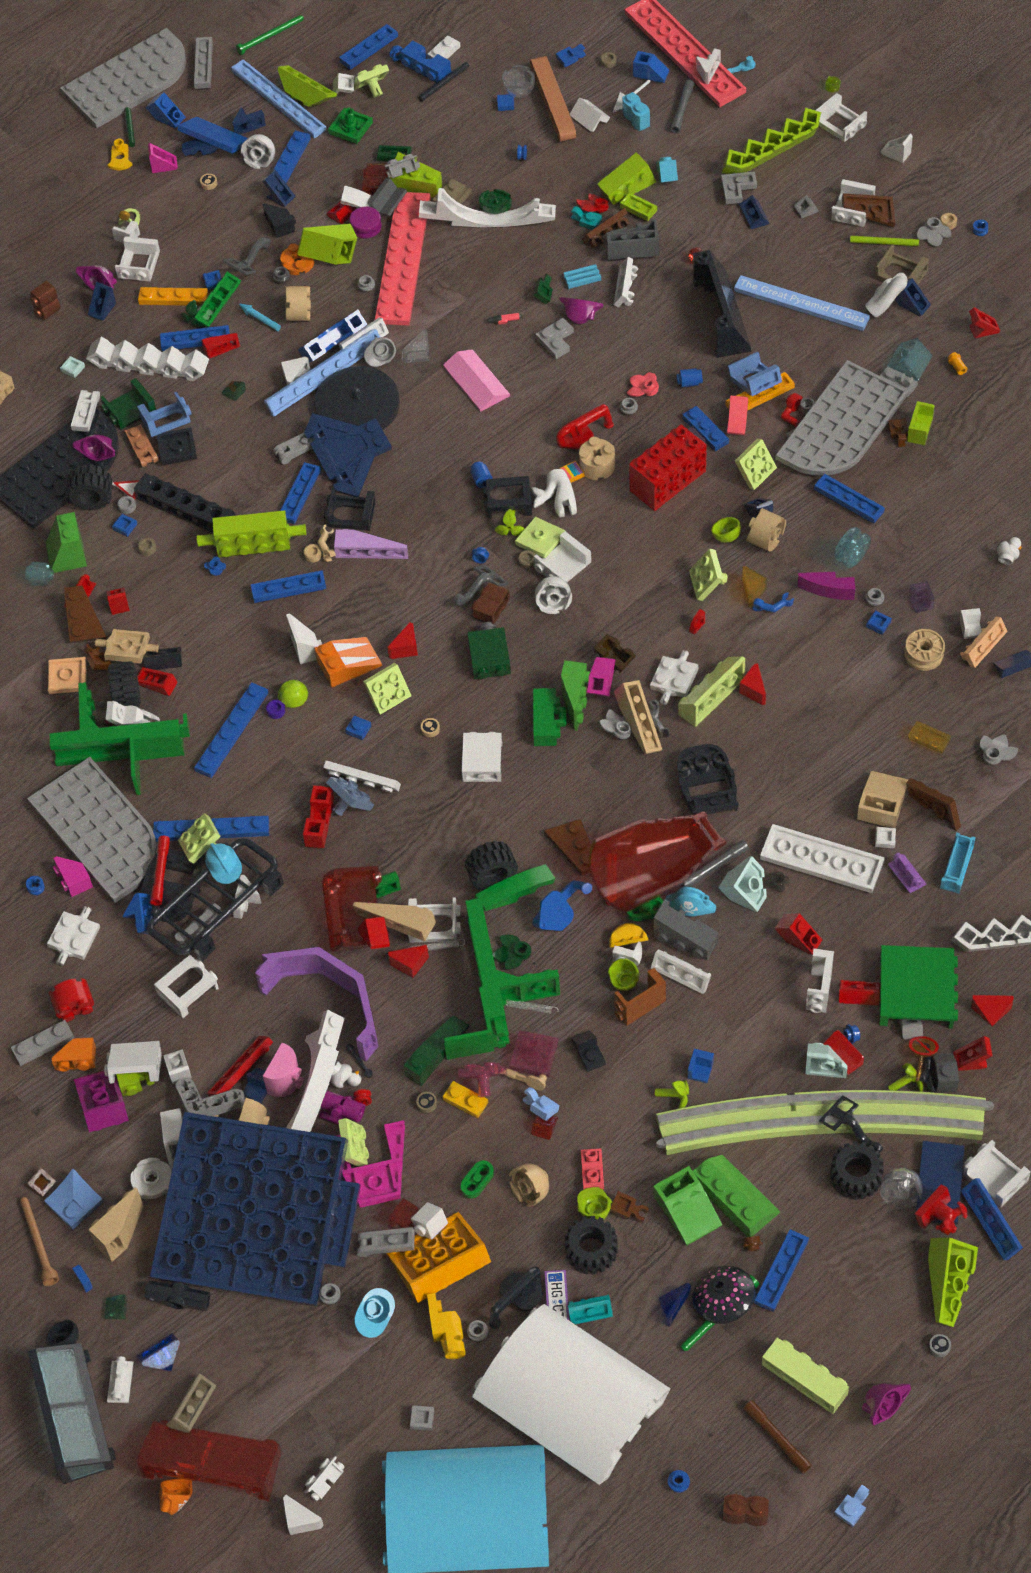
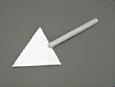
M647 80L633 93L637 94L641 89H643L647 84L650 83V80ZM621 92L613 112L622 110V97L625 95Z

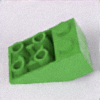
M564 660L561 674L562 698L575 731H578L579 724L583 723L584 713H582V710L587 705L586 693L590 671H587V663Z
M689 1166L653 1186L654 1198L686 1246L722 1226L700 1181Z

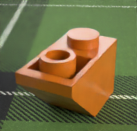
M72 1039L52 1057L54 1069L65 1072L71 1069L85 1071L95 1068L96 1045L94 1039Z

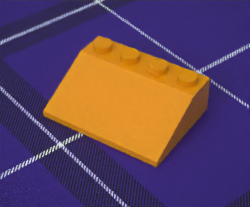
M459 1212L446 1218L448 1224L432 1240L417 1234L414 1239V1250L386 1253L417 1303L427 1299V1294H433L445 1289L447 1286L463 1279L465 1276L491 1262L485 1244Z

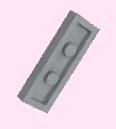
M64 1020L12 1046L11 1049L19 1065L22 1066L74 1039V1035Z

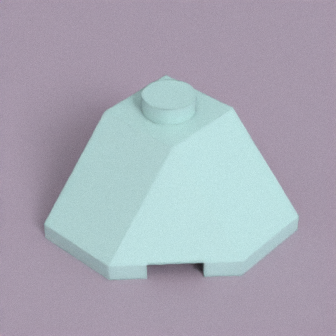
M752 856L729 871L718 887L730 901L754 912H758L767 897L762 877H765L764 869Z
M808 1043L806 1075L846 1078L847 1064L829 1045Z

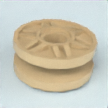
M916 630L906 640L904 657L907 663L917 670L928 671L935 669L943 660L945 642L933 630Z

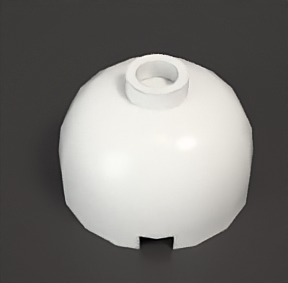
M255 134L247 138L243 143L241 154L243 153L244 161L250 167L260 169V167H267L272 162L275 156V147L267 136Z
M550 576L544 578L537 585L535 600L542 612L557 614L559 613L558 610L569 607L572 602V593L566 581L559 577Z

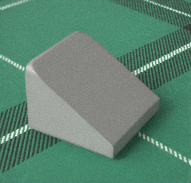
M807 195L794 205L801 218L819 211Z
M899 1019L903 1039L923 1036L921 1020Z

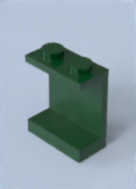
M137 378L130 381L131 391L111 402H108L104 396L100 397L102 403L100 405L101 410L104 414L109 415V419L120 430L141 419L137 406L144 404L148 412L156 410L154 399Z
M504 627L468 632L474 679L511 674Z

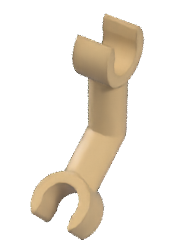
M324 525L320 530L321 536L318 540V545L323 551V559L328 562L332 561L331 557L336 556L335 551L329 549L326 544L327 538H330L334 529L331 532H327L325 529L326 525Z

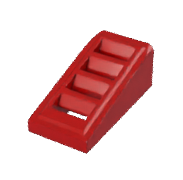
M237 333L201 340L203 350L209 359L240 347Z
M142 667L137 676L140 686L167 696L171 695L177 685L174 675L167 672Z

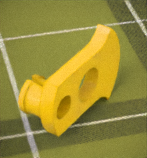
M116 139L112 146L111 162L107 166L117 171L128 169L132 166V162L128 160L129 147L127 144H124L123 139ZM118 155H124L122 159L116 158Z

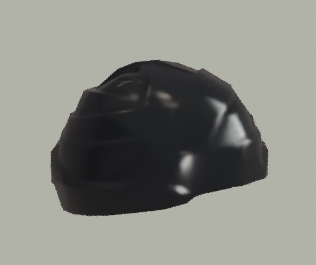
M67 1319L53 1325L46 1336L47 1346L76 1344L79 1338L77 1324ZM72 1348L60 1349V1350H53V1351H57V1352H67V1351H70Z

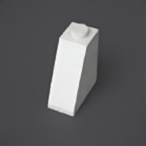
M180 1108L160 1112L163 1142L171 1172L183 1120Z

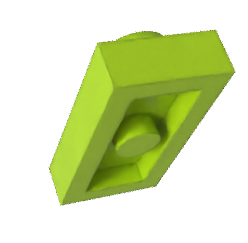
M630 192L620 202V208H625L626 211L646 221H649L657 212L656 205Z

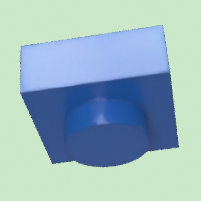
M354 716L346 728V734L363 740L371 728V722Z

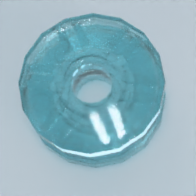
M857 527L851 528L844 534L836 546L834 552L835 560L843 562L847 568L856 566L866 554L871 543V537L866 533L862 534L861 530Z

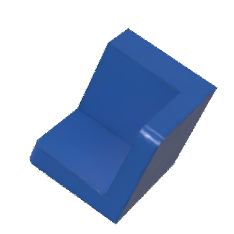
M694 1049L688 1067V1079L708 1083L714 1063V1053Z

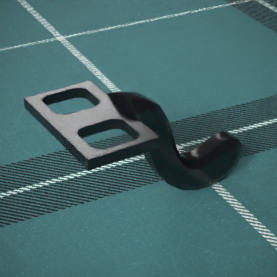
M842 1095L819 1119L820 1123L834 1131L842 1123L847 1124L852 1128L861 1144L864 1142L867 1147L873 1146L874 1152L878 1151L881 1153L883 1151V1146L871 1140L853 1117L852 1113L859 1105ZM843 1101L853 1104L848 1111L838 1108ZM830 1115L839 1118L835 1125H830L825 1120Z

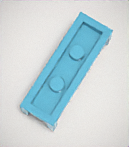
M956 832L955 842L944 877L941 880L940 889L960 893L976 837L970 838Z

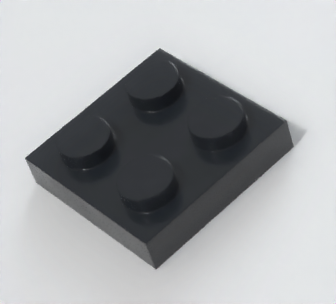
M191 427L157 435L162 465L197 459Z

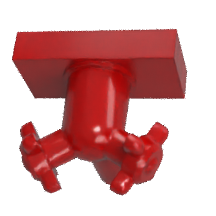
M941 1184L916 1211L915 1216L918 1225L924 1229L934 1218L939 1219L943 1223L936 1225V1230L949 1235V1233L956 1232L957 1227L954 1221L957 1216L962 1215L964 1219L968 1217L967 1208L961 1202H957L958 1207L954 1209L947 1206L951 1200L948 1188Z

